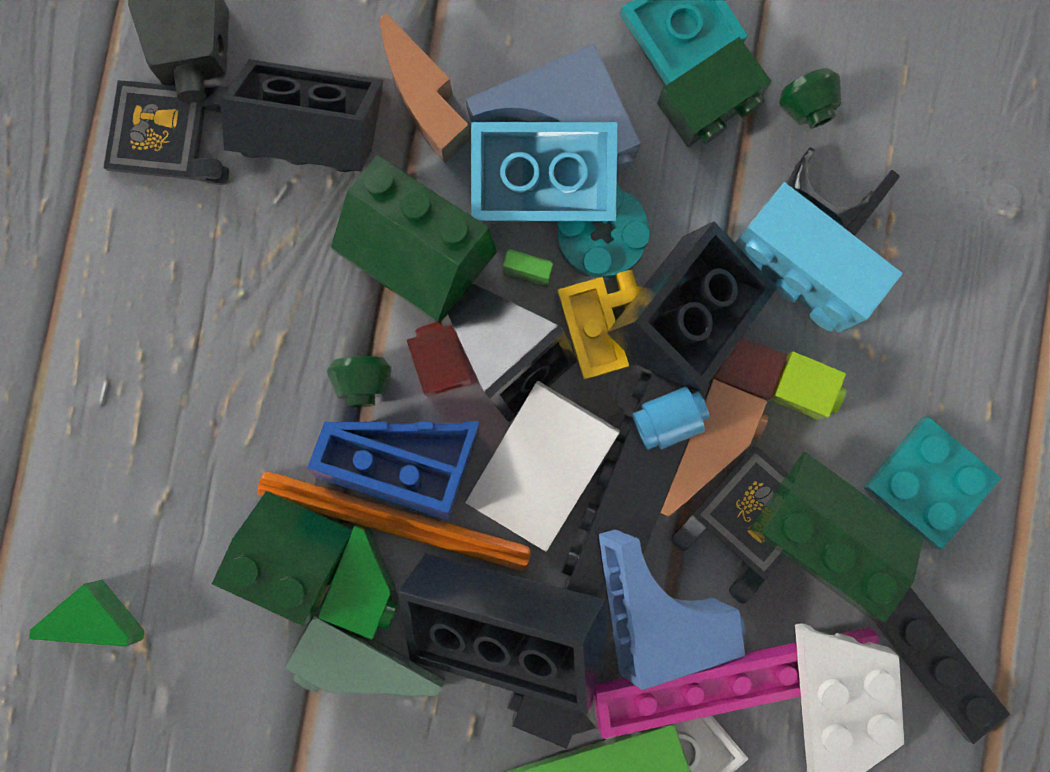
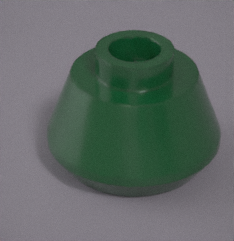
M828 68L807 73L788 84L782 90L779 105L799 125L808 123L810 129L820 127L836 117L834 110L841 105L840 76Z
M375 356L335 359L327 369V375L337 398L346 399L347 407L375 406V398L384 396L392 372V367L385 358Z

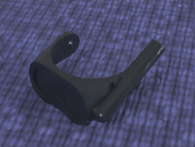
M810 146L795 166L786 184L855 236L900 176L891 170L874 191L871 190L863 197L860 204L851 207L837 206L820 197L808 180L807 163L815 151Z

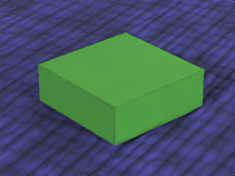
M510 249V251L507 250L503 263V274L548 287L553 263L543 258Z

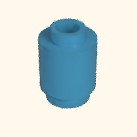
M686 386L642 404L643 409L633 413L639 434L648 450L659 446L662 450L705 432L703 421L710 419L709 411L699 392L691 394Z

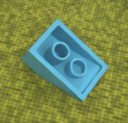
M471 122V216L480 222L616 221L617 122Z

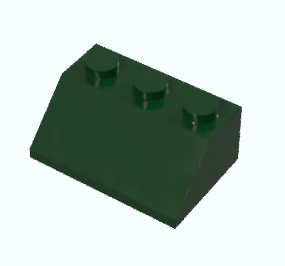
M378 155L347 190L331 245L334 252L438 324L443 321L497 253L489 227Z
M807 452L802 453L749 528L751 532L860 612L883 623H886L914 582L923 542L921 535Z

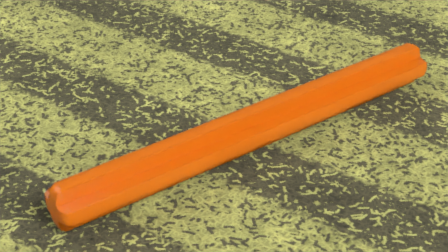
M264 472L258 484L257 494L261 497L266 491H270L316 513L518 571H525L528 566L531 548L527 545L272 472Z

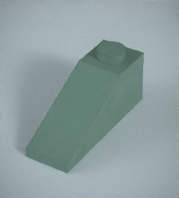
M319 613L313 616L285 667L286 670L295 674L293 680L298 685L312 692H319L322 689L328 693L438 696L445 681V678L416 662L410 661L409 658L375 639L367 638L319 619Z

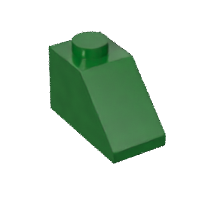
M362 525L354 526L318 618L373 639L379 633L380 628L389 630L399 603L392 601L396 587L371 528Z

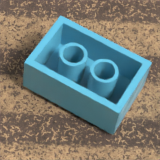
M785 182L766 202L734 242L764 275L774 282V285L777 287L776 292L781 297L793 303L796 301L800 302L811 311L809 314L810 318L827 331L836 330L840 333L867 320L903 274Z

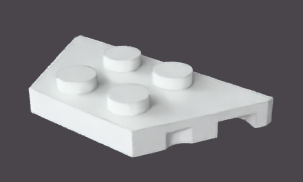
M796 624L795 632L807 772H866L904 745L899 655L886 646L871 642L862 644L850 636L839 633L833 636L815 631L810 625Z

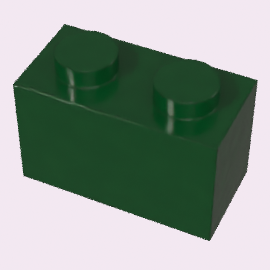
M738 37L663 87L657 105L687 147L700 139L706 144L719 136L727 128L726 121L737 114L743 119L761 107L765 102L762 96L772 81L741 38Z

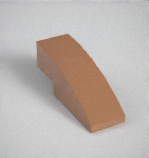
M385 13L379 21L384 48L398 92L411 119L425 141L445 163L471 139L469 124L446 102L453 95L450 78Z

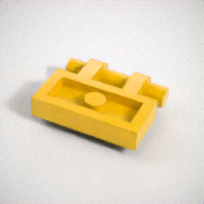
M626 270L615 275L619 291L607 294L603 277L557 290L583 381L629 367L625 351L607 332L616 322L613 310L618 308L626 309L643 288L642 286H637L633 270Z

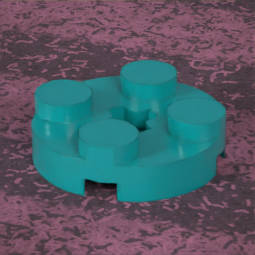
M616 186V221H599L603 225L609 223L613 226L614 229L611 232L612 242L606 244L603 239L594 241L590 235L595 231L593 224L597 222H558L557 224L559 251L565 262L577 273L585 276L590 275L592 277H603V279H613L616 274L631 270L643 255L650 238L647 215L641 204L631 194L622 191L619 186Z

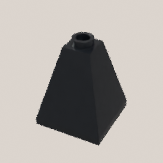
M474 283L471 284L448 313L484 393L509 423L517 416L537 381L549 387L577 362L565 332L557 324Z

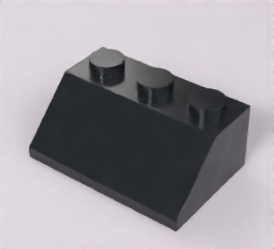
M249 59L220 99L224 150L238 152L249 158L264 156L283 159L294 165L315 164L331 167L339 172H362L373 147L383 80Z
M713 221L681 238L608 330L607 334L640 367L697 392L703 391L776 291L777 287Z

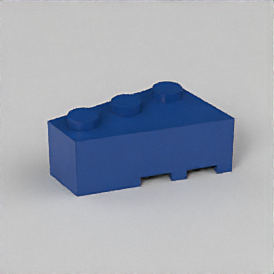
M479 421L433 424V422H418V424L324 422L308 469L315 478L450 521L479 434Z

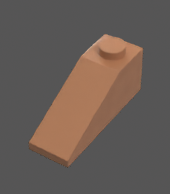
M715 379L708 383L710 386L704 401L709 411L710 419L703 421L705 432L689 438L659 514L670 517L747 449L752 439L758 441L761 438L769 418L767 414L763 413L767 404L766 400Z

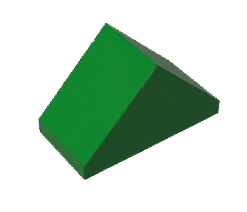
M102 579L85 583L30 629L29 639L127 647L143 640L144 629Z

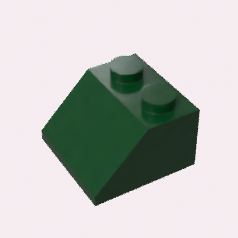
M266 491L233 537L212 581V585L304 626L316 615L339 566L353 529L273 492Z

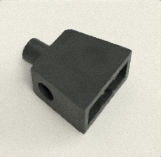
M128 0L129 10L150 70L161 84L175 85L179 101L195 103L205 99L204 79L221 77L227 70L229 11L225 1Z

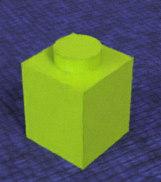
M792 351L782 356L765 399L815 420L829 418L831 413L836 414L844 401L846 388L842 387L847 373Z

